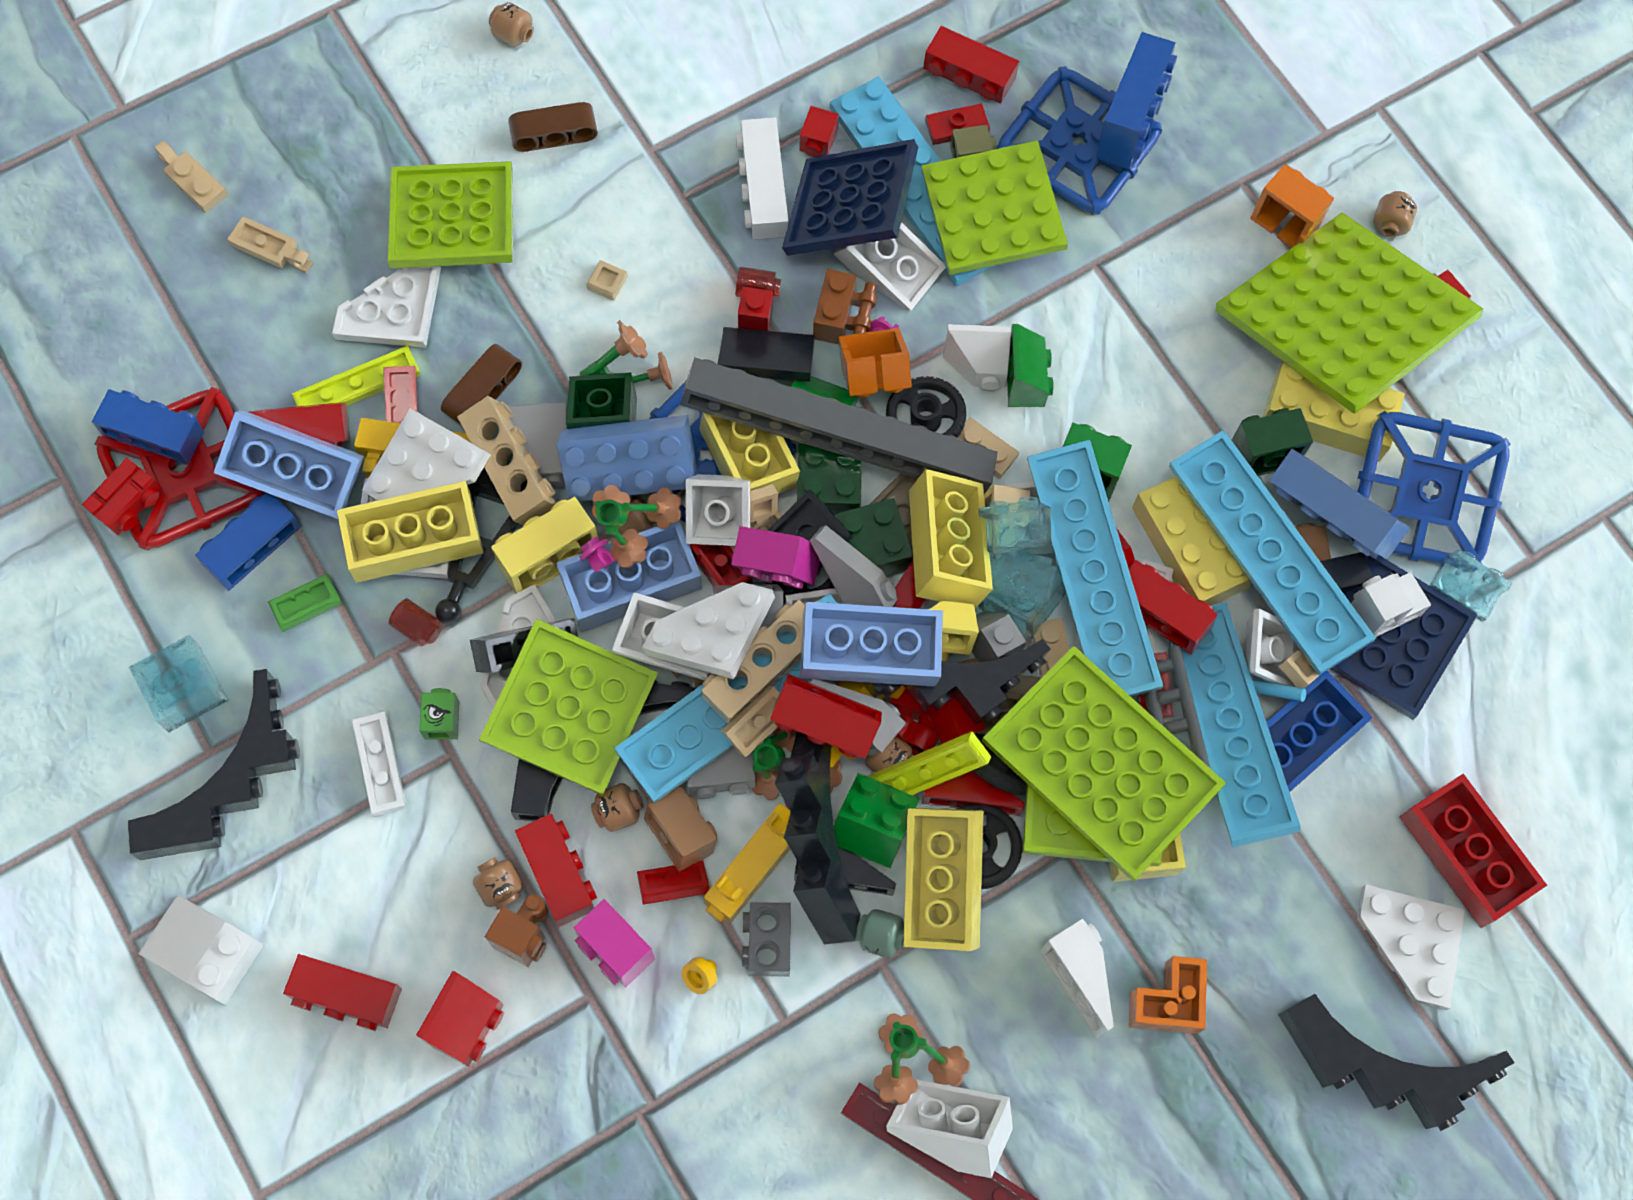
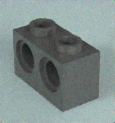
M750 902V912H743V933H749V946H742V967H749V976L790 977L791 903ZM763 915H771L777 923L771 930H762L757 925L758 919ZM762 949H771L775 953L776 959L769 965L761 964L756 958L758 952Z

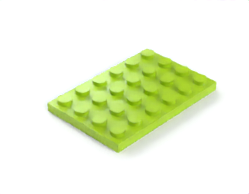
M1075 646L982 739V742L1133 882L1139 878L1226 784L1222 778Z

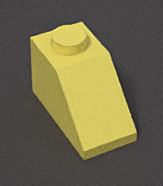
M941 601L929 610H943L942 652L970 655L979 633L974 604Z

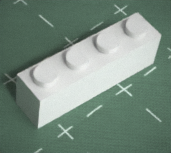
M774 117L741 120V132H736L737 151L743 150V158H738L740 176H746V184H741L742 201L749 204V210H744L745 228H751L752 240L785 237L788 227V214L777 119Z

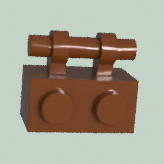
M827 269L813 322L815 340L839 345L838 336L845 335L846 329L854 331L853 334L869 332L871 327V320L869 319L871 309L876 306L877 296L875 295L877 285L867 282L863 292H855L857 275ZM852 305L859 307L858 315L855 317L850 316Z
M538 895L528 896L517 914L502 906L484 937L494 949L529 968L532 961L537 962L541 958L547 945L544 943L546 937L539 926L536 925V922H542L547 918L548 908L543 899Z

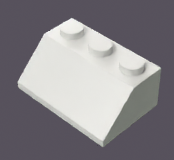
M634 592L613 645L612 653L704 681L712 674L645 655L642 646L655 622L685 607Z

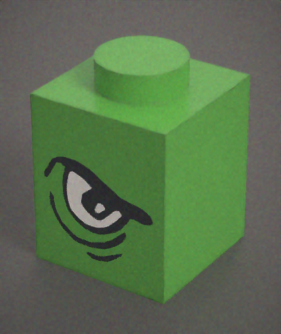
M435 688L431 690V693H421L419 731L425 740H458L460 702L456 694L451 693L449 689Z

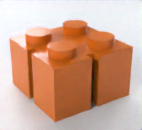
M1284 164L1264 187L1250 219L1272 234L1290 212L1294 213L1295 215L1277 235L1279 240L1293 248L1298 243L1303 244L1312 233L1319 229L1334 197L1329 195L1324 188L1315 185L1305 178L1300 171Z
M900 328L838 336L841 368L850 396L868 397L873 393H877L878 389L897 393L905 388H912L910 357Z

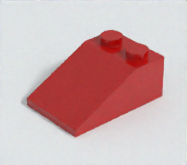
M452 971L416 1036L434 1049L469 1067L472 1061L477 1062L481 1058L487 1045L483 1041L489 1030L492 1029L494 1031L500 1024L504 1012L501 1010L503 1003L459 973Z

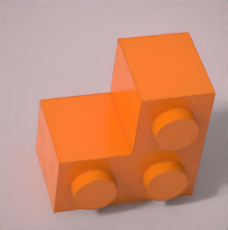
M1180 956L1169 958L1165 962L1164 990L1137 987L1130 993L1129 1028L1198 1034L1205 1030L1207 959Z

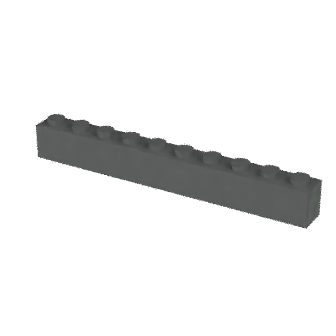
M694 357L680 402L681 406L911 477L919 478L925 469L983 483L984 493L992 485L998 452L988 449L983 445L968 443L952 435L936 433L923 426L907 424L898 421L894 417L875 414L862 407L843 404L833 398L814 395L801 388L782 385L772 379H763L750 375L740 369L721 366L708 359L702 360Z

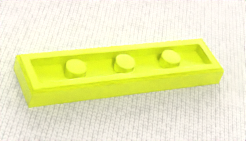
M407 345L296 391L292 395L297 406L346 402V406H349L384 391L383 367L415 366L417 377L421 373Z
M971 731L867 777L914 795L987 765L991 756Z

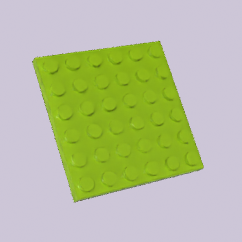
M1341 212L1312 233L1303 244L1298 243L1216 303L1215 311L1355 414L1478 320L1484 308Z

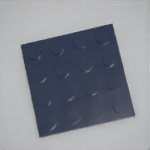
M905 140L806 159L782 246L786 255L790 256L898 238L918 152L915 140Z
M1365 555L1373 577L1380 575L1381 579L1396 573H1398L1399 577L1408 574V572L1380 555L1376 559ZM1415 576L1414 578L1431 606L1421 616L1377 636L1372 643L1330 668L1412 720L1419 715L1478 616ZM1362 586L1345 592L1344 595L1352 603L1354 601L1353 595L1364 588Z

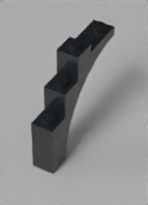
M1041 639L1021 652L998 660L976 663L941 661V678L936 686H905L925 712L933 706L936 710L942 708L952 700L950 695L952 693L975 724L983 719L989 723L1003 712L1000 706L1006 701L1007 697L1001 689L1007 693L1021 682L1018 676L1028 670L1032 674L1047 663L1044 657L1051 649ZM862 682L874 698L879 697L881 694L888 697L902 686L901 684Z
M267 669L253 671V697L248 719L237 745L222 767L202 787L179 803L155 814L128 820L131 855L139 860H146L221 847V837L225 836V824L223 817L219 815L259 808L258 798L263 796V787L260 777L256 778V776L296 770L295 759L300 758L299 743L297 739H293L287 730H280L284 728L283 715L281 710H277L276 698L281 697L280 683L277 678L274 679Z
M655 680L640 715L668 710L696 688L691 687L689 683L675 681L671 685L658 684V681ZM519 759L511 806L513 818L515 820L534 822L549 815L553 799L563 778Z
M797 731L790 758L781 759L775 781L777 789L790 810L784 839L799 863L793 892L824 945L852 942L856 940L861 913L852 897L843 871L833 825L830 796L832 745L828 743L825 745L816 744L810 741L806 734Z
M1316 994L1278 1014L1322 1088L1334 1085L1337 1090L1353 1081V1074L1374 1109L1386 1106L1390 1110L1405 1102L1407 1098L1425 1129L1438 1126L1439 1130L1442 1131L1457 1123L1459 1120L1456 1115L1466 1110L1461 1101L1478 1093L1479 1090L1476 1086L1487 1080L1489 1084H1492L1508 1075L1505 1068L1515 1063L1507 1051L1494 1054L1477 1063L1458 1067H1428L1400 1061L1376 1051L1354 1037L1332 1017Z

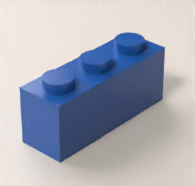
M108 389L91 421L101 435L186 465L189 464L204 434L203 429L197 422L198 419L191 413L182 410L176 413L169 410L164 404L151 400L150 403L142 401L138 396L126 390H122L119 393Z
M265 493L263 496L256 497L249 504L248 509L239 517L228 521L224 530L214 539L212 538L204 542L195 556L230 591L298 531L301 526L295 516L274 495Z

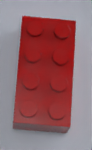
M1464 773L1399 816L1480 928L1495 922L1548 886Z

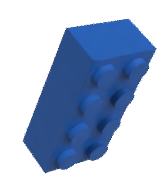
M1141 32L1104 120L1096 159L1130 169L1134 158L1140 159L1145 146L1144 140L1146 136L1149 137L1154 124V119L1151 118H1154L1155 114L1158 115L1163 102V97H1160V95L1163 96L1164 92L1167 93L1172 80V75L1168 73L1172 74L1178 56L1173 55L1176 42Z
M1328 671L1319 675L1304 688L1306 689V698L1303 702L1289 701L1266 722L1289 792L1297 787L1373 718Z

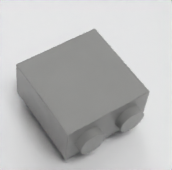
M734 746L688 779L690 795H696L699 799L715 797L716 792L730 791L731 795L749 793V789L756 788L752 752L745 758L740 755Z

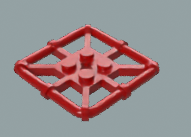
M211 387L209 390L199 391L167 405L169 410L179 413L180 410L187 411L201 405L196 418L203 431L214 407L218 408L227 430H229L234 416L229 401L220 389ZM98 436L94 443L97 446L98 459L106 477L117 468L110 453L114 451L141 460L146 473L163 488L159 492V498L144 529L138 516H136L137 521L129 530L133 539L138 543L139 548L147 551L151 548L168 544L201 528L204 531L212 528L211 524L247 509L256 497L263 496L266 492L213 473L216 467L213 459L220 456L225 440L207 447L202 437L189 464L180 473L178 471L172 472L176 468V462L178 461L119 442L110 437ZM217 484L247 493L206 513L197 493ZM189 498L197 517L156 534L168 506Z

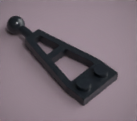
M483 468L474 483L468 484L474 509L477 496L504 505L486 469ZM527 480L522 483L521 491L526 488ZM510 515L493 540L480 536L484 553L469 574L461 572L463 558L451 561L448 579L449 582L453 583L447 599L441 600L435 608V615L441 623L453 624L460 618L461 607L459 602L465 588L474 589L495 559L491 546L502 535L506 533L513 534L519 523L512 520Z

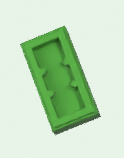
M328 573L267 601L282 632L343 604Z

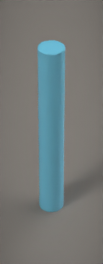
M1252 679L1258 694L1301 702L1306 698V689Z

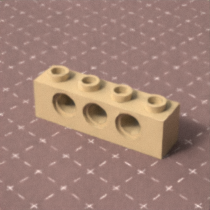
M486 396L457 416L471 443L491 454L484 468L512 520L524 525L529 519L535 516L541 517L551 511V508L556 504L552 497L555 495V491L551 484L540 475L538 471L541 468L540 463L531 452L528 453L524 445L527 440L521 430L516 426L514 427L510 420L513 415L509 407L503 401L498 402ZM499 428L497 437L493 439L494 432ZM513 454L512 462L507 465L508 457ZM527 480L526 488L521 491L522 483Z
M800 600L792 606L789 603L786 604L776 614L775 618L777 620L769 628L763 626L758 630L735 676L742 677L747 681V685L743 689L735 690L729 686L731 678L713 673L703 682L702 698L727 724L769 685L774 686L801 660L802 622L805 605ZM783 632H790L796 639L790 644H783L777 637ZM760 654L769 656L772 661L768 666L759 667L753 662V659Z

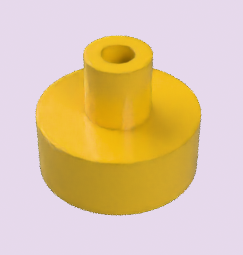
M701 957L693 958L682 968L681 974L685 985L696 994L706 993L717 982V965L712 960H706Z

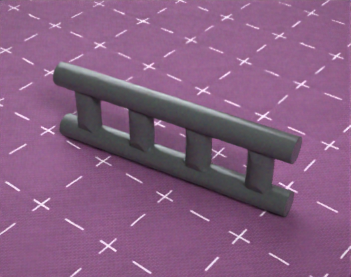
M1171 646L1168 648L1169 659L1156 661L1160 674L1173 671L1177 688L1158 693L1157 690L1144 693L1147 710L1170 733L1177 734L1187 731L1192 748L1189 750L1210 767L1181 647ZM1180 701L1184 718L1164 723L1160 705Z

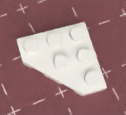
M441 266L400 268L387 278L383 276L363 289L365 293L353 301L347 300L338 306L332 332L334 339L426 348Z
M410 408L361 491L379 501L466 481L468 485L477 480L491 454Z
M742 582L663 617L655 622L642 649L647 656L734 679L775 599L773 590Z
M535 584L506 599L502 610L501 622L496 633L533 626L536 619L545 623L556 621ZM512 668L495 673H483L480 687L492 708H494Z
M1364 885L1361 890L1357 920L1364 931L1367 930L1378 946L1377 950L1391 971L1396 972L1406 987L1404 990L1410 999L1416 1003L1444 1010L1451 1008L1465 910Z

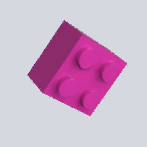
M739 526L731 565L742 569L741 575L752 577L753 580L770 584L775 581L783 583L787 587L802 589L803 584L815 585L820 559L811 542L800 536Z
M605 899L573 927L578 936L574 940L578 948L591 961L597 957L601 962L598 965L601 972L614 986L620 982L626 988L655 960L652 948Z

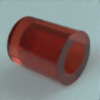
M740 266L735 296L741 298L742 288L749 287L773 291V297H779L781 279L776 278V272Z
M408 598L402 600L395 607L388 622L391 627L420 646L434 643L441 633V628L439 627L440 620Z

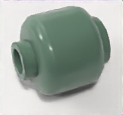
M879 909L871 910L868 915L863 914L858 923L856 940L860 941L862 950L885 958L893 957L898 949L904 950L903 918Z

